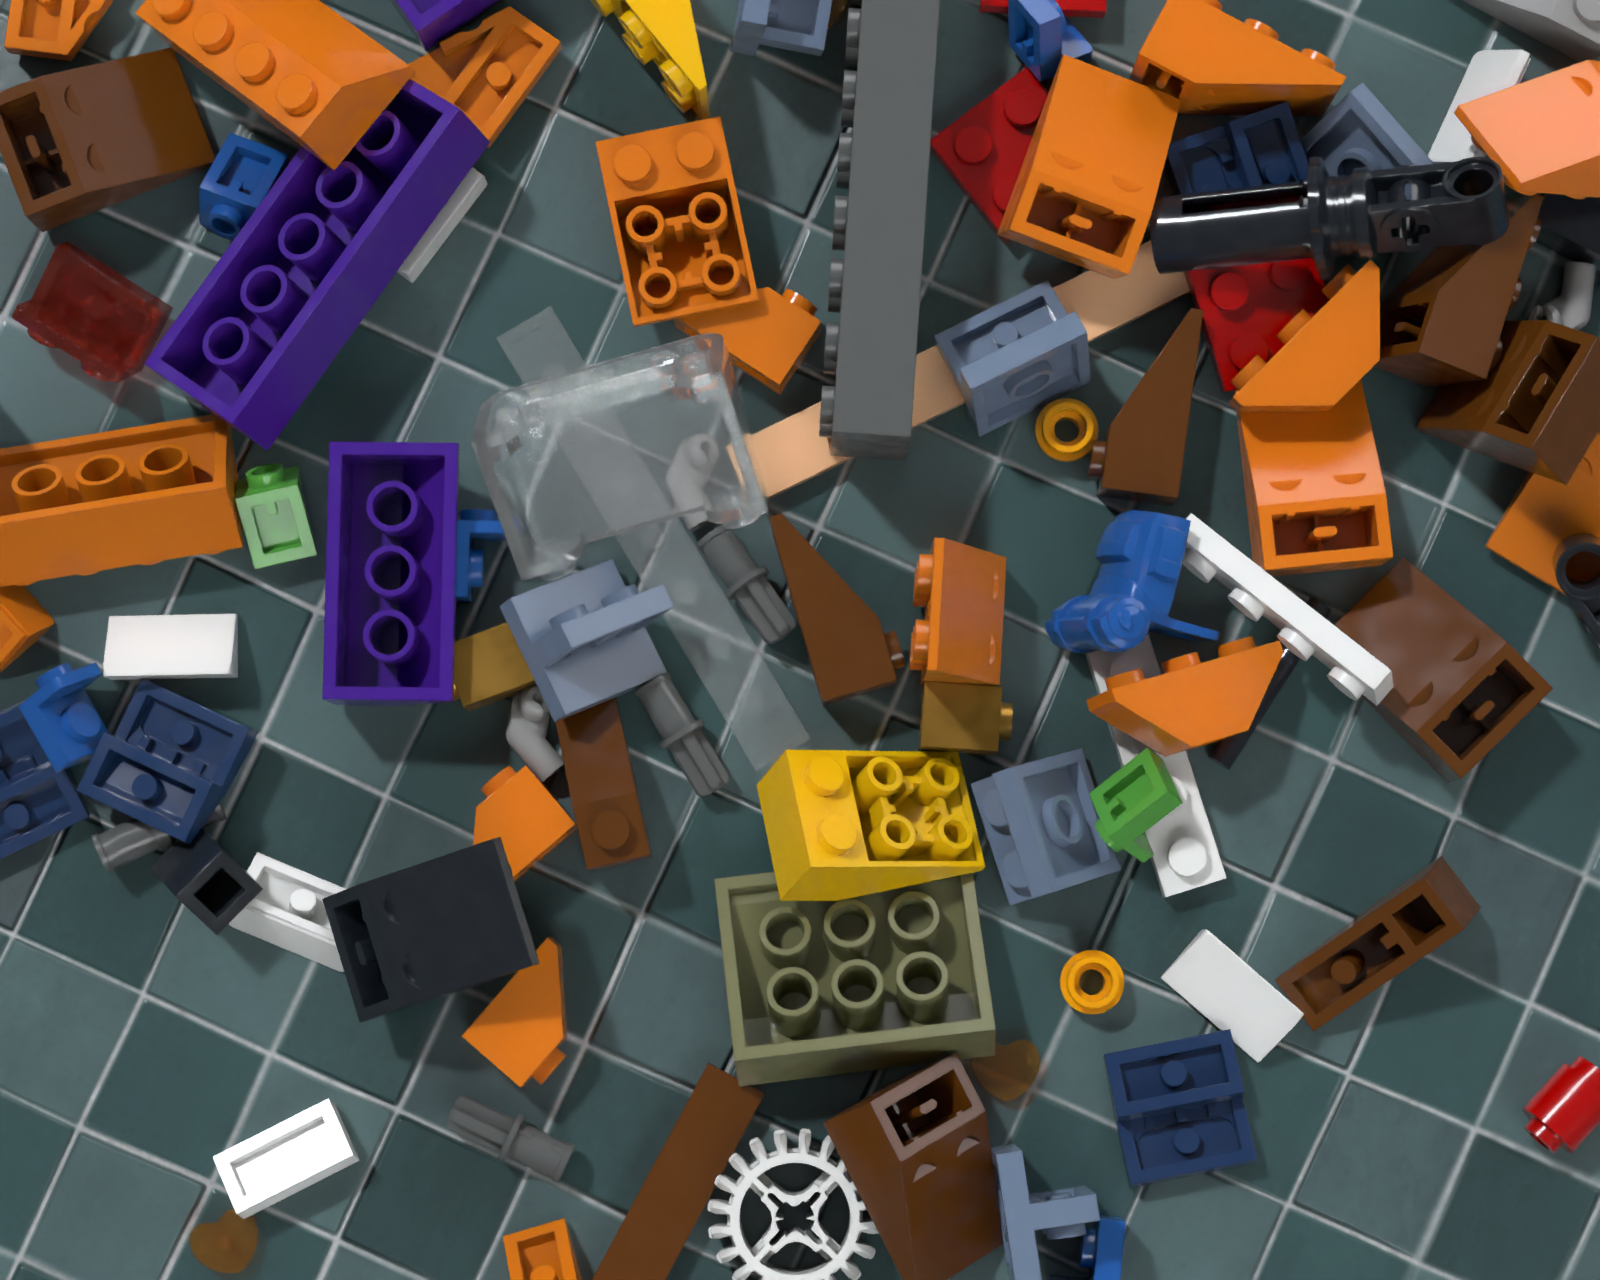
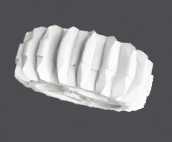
M802 1128L799 1133V1147L787 1148V1135L784 1129H777L774 1131V1142L777 1150L767 1153L763 1142L758 1137L750 1140L751 1151L757 1158L752 1164H749L738 1153H733L729 1158V1162L741 1176L735 1181L727 1175L719 1174L714 1182L721 1190L731 1193L729 1201L711 1199L708 1203V1211L714 1214L727 1215L726 1223H718L709 1227V1237L720 1239L730 1236L732 1244L723 1247L717 1253L718 1261L726 1263L736 1256H739L743 1261L733 1273L732 1280H746L752 1271L760 1276L758 1280H837L833 1274L840 1268L848 1278L858 1280L861 1276V1271L849 1258L855 1252L863 1258L872 1259L876 1252L875 1248L869 1243L859 1240L861 1232L869 1234H879L872 1219L863 1218V1210L867 1209L851 1177L846 1172L847 1169L842 1159L840 1158L836 1162L829 1157L835 1148L830 1136L827 1135L824 1138L819 1152L809 1149L811 1130ZM786 1163H804L823 1170L815 1181L813 1180L807 1187L799 1191L785 1190L764 1174L770 1168ZM838 1184L847 1198L850 1212L848 1229L840 1245L829 1236V1233L823 1228L818 1219L820 1207ZM749 1187L761 1197V1201L766 1204L772 1217L770 1226L753 1247L750 1246L744 1235L740 1216L742 1200ZM815 1192H819L810 1202L813 1212L807 1213L806 1219L813 1220L811 1230L820 1239H816L807 1229L803 1231L800 1227L794 1226L788 1232L784 1230L776 1240L772 1241L771 1239L780 1230V1225L777 1221L782 1220L784 1214L777 1213L779 1203L770 1193H773L781 1202H787L789 1205L796 1207L802 1201L806 1203ZM792 1242L804 1243L826 1259L815 1266L804 1269H786L767 1262L774 1253H777L783 1246Z

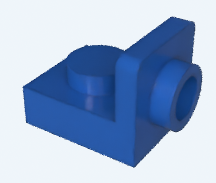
M1008 0L1009 46L1040 82L1055 76L1063 54L1085 63L1092 60V46L1068 18L1064 16L1055 0Z
M229 133L199 187L200 224L222 238L234 240L288 166V153Z
M487 509L460 510L457 534L456 603H472L473 587H484L485 551L484 549H474V540L512 541V527L509 521H498V511Z
M96 662L73 670L69 663L49 670L36 679L35 683L39 690L18 706L56 773L92 759L103 733L110 734L84 690L103 674Z
M1099 1214L1100 1221H1094L1093 1229L1086 1228V1234L1081 1235L1079 1267L1089 1268V1277L1079 1278L1050 1275V1280H1120L1126 1221L1119 1216Z

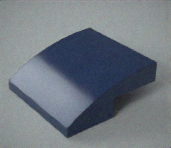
M1288 101L1171 142L1165 160V166L1175 195L1301 181L1302 178L1306 181L1307 167H1309Z
M142 678L115 735L103 733L76 791L190 844L227 792L248 755L258 731Z
M25 700L0 711V859L90 816L82 793L76 791L78 784L71 768L56 773L18 706Z
M1230 1029L1104 1054L1109 1091L1129 1188L1256 1163L1257 1155L1243 1099L1245 1090Z

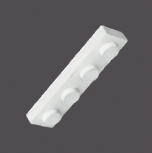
M1192 513L1186 518L1191 520L1182 564L1190 572L1206 583L1215 577L1232 591L1228 595V599L1238 610L1255 622L1263 615L1281 630L1277 638L1286 648L1304 661H1307L1313 655L1331 669L1327 675L1328 679L1351 699L1357 701L1361 695H1364L1376 706L1394 687L1392 672L1388 667Z
M1146 635L1140 644L1124 652H1104L1099 649L1086 654L1098 694L1108 691L1104 679L1127 671L1142 668L1145 679L1161 675L1149 635ZM1107 723L1121 768L1148 747ZM1149 748L1163 759L1183 802L1144 832L1154 853L1151 861L1163 898L1226 879L1227 877L1186 751L1164 757Z

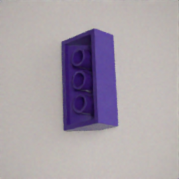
M329 442L323 700L335 705L384 706L453 702L459 443Z

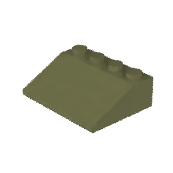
M774 872L714 879L733 1054L739 1086L929 1064L954 1053L957 1054L960 1060L995 1056L996 1028L973 873L840 901H780Z

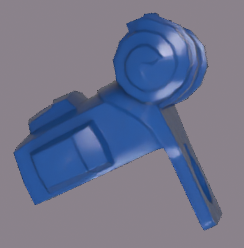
M1130 510L1115 517L1114 522L1106 526L1096 548L1095 558L1101 565L1090 595L1075 596L1065 601L1053 610L1052 618L1045 622L1046 632L1052 643L1072 653H1091L1096 649H1101L1104 652H1124L1140 644L1148 631L1190 643L1218 642L1220 632L1175 620L1168 616L1185 554L1191 520L1178 516Z

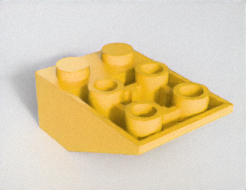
M590 0L604 17H607L612 12L617 16L620 24L626 31L621 35L624 42L643 65L653 60L658 66L660 73L665 79L661 82L662 88L682 113L692 108L701 120L710 117L707 83L690 0Z
M786 749L756 785L780 901H840L979 872L986 867L959 752Z

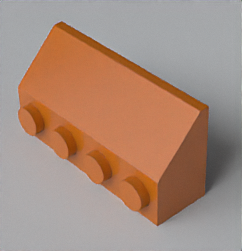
M145 0L135 12L142 21L177 53L332 170L339 166L415 73L410 65L320 0Z
M214 414L0 449V587L10 585L26 586L40 580L71 575L86 576L102 570L138 564L153 565L163 560L199 554L215 555L225 550L242 548L243 526L235 501L239 477L231 426Z

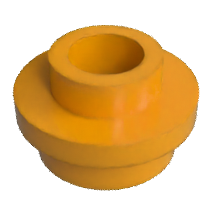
M1072 398L1058 399L1046 405L1035 423V438L1038 446L1048 457L1060 462H1073L1083 458L1091 451L1093 440L1098 438L1099 429L1095 414L1086 404ZM1063 420L1074 423L1078 430L1077 438L1070 442L1059 440L1054 432L1055 425Z
M1086 950L1072 956L1063 966L1059 981L1060 990L1065 1001L1078 1012L1091 1015L1101 1014L1110 1010L1120 1000L1124 990V975L1120 965L1110 955L1102 951ZM1090 969L1099 972L1103 978L1102 989L1094 995H1088L1083 992L1079 983L1081 975Z

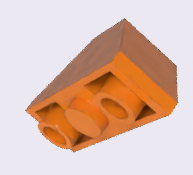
M1371 259L1358 272L1348 263L1322 289L1321 292L1329 301L1313 317L1302 309L1276 336L1284 346L1267 363L1259 355H1256L1234 377L1231 383L1239 391L1228 404L1236 412H1327L1380 360V268Z
M1249 636L1216 647L1219 656L1217 659L1201 663L1198 652H1193L1162 662L1161 666L1164 674L1145 679L1142 668L1127 671L1104 679L1108 691L1086 699V702L1092 714L1164 757L1217 742L1249 730L1284 653L1281 642L1279 640L1256 647L1253 636Z

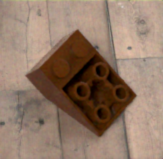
M172 47L43 75L0 92V151L25 216L41 232L209 168L216 158Z
M1539 194L1533 196L1526 195L1507 200L1510 223L1502 237L1484 245L1464 244L1436 247L1381 302L1380 360L1374 365L1375 367L1427 388L1487 379L1488 373L1496 366L1502 352L1503 343L1499 337L1507 312L1513 308L1521 292L1522 282L1519 274L1526 252L1534 245L1540 232L1541 221L1538 214L1544 196Z
M1548 320L1504 321L1499 337L1503 343L1502 352L1496 366L1488 373L1487 379L1440 386L1416 428L1427 435L1567 485L1600 429V338Z
M1404 557L1334 624V626L1391 670L1394 687L1377 706L1364 695L1361 696L1447 783L1462 779L1553 689L1507 641Z
M956 1053L908 1073L823 1122L902 1280H948L1003 1244L986 1110Z

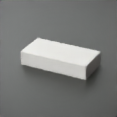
M329 1098L213 1157L235 1212L243 1219L360 1161L338 1109Z

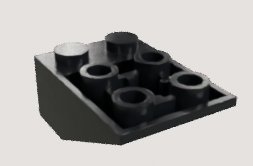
M501 837L358 884L322 899L360 1023L416 1007L539 964L532 934L526 921Z

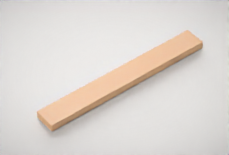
M1151 240L1140 245L1131 272L1127 276L1112 279L1089 270L1053 288L1067 314L1076 311L1087 331L1088 343L1190 293L1184 272L1159 274L1154 261ZM936 345L916 355L911 429L965 403V398ZM821 401L727 447L755 506L854 458L831 456L832 438L819 437Z

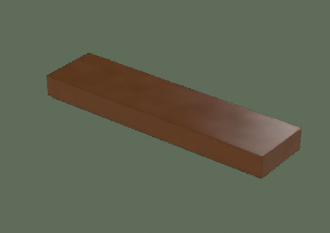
M711 1063L707 1064L592 1280H666L716 1186L714 1183L716 1177L719 1174L722 1175L729 1158L734 1153L765 1095L764 1092L751 1085L739 1086L737 1077Z

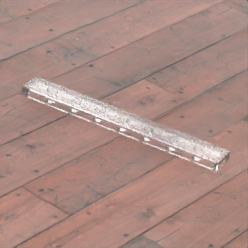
M552 307L544 309L497 337V341L645 588L649 590L664 584L674 608L662 616L755 771L757 772L776 761L786 749L794 750L811 740Z

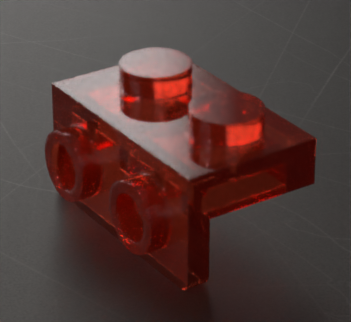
M67 241L56 246L32 298L18 304L12 314V318L27 327L29 336L38 343L50 348H60L79 360L81 368L90 376L106 382L119 383L143 370L144 363L150 356L173 307Z

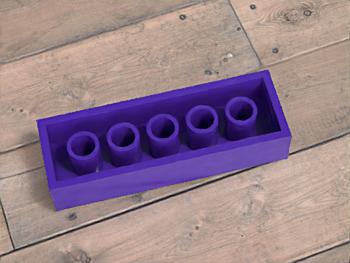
M409 79L335 170H332L305 148L301 147L144 364L181 393L268 451L479 159L490 141L460 108Z

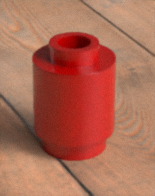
M1578 1056L1570 1066L1563 1063L1522 1109L1530 1119L1524 1129L1535 1141L1552 1154L1560 1147L1573 1153L1600 1123V1069L1581 1056Z

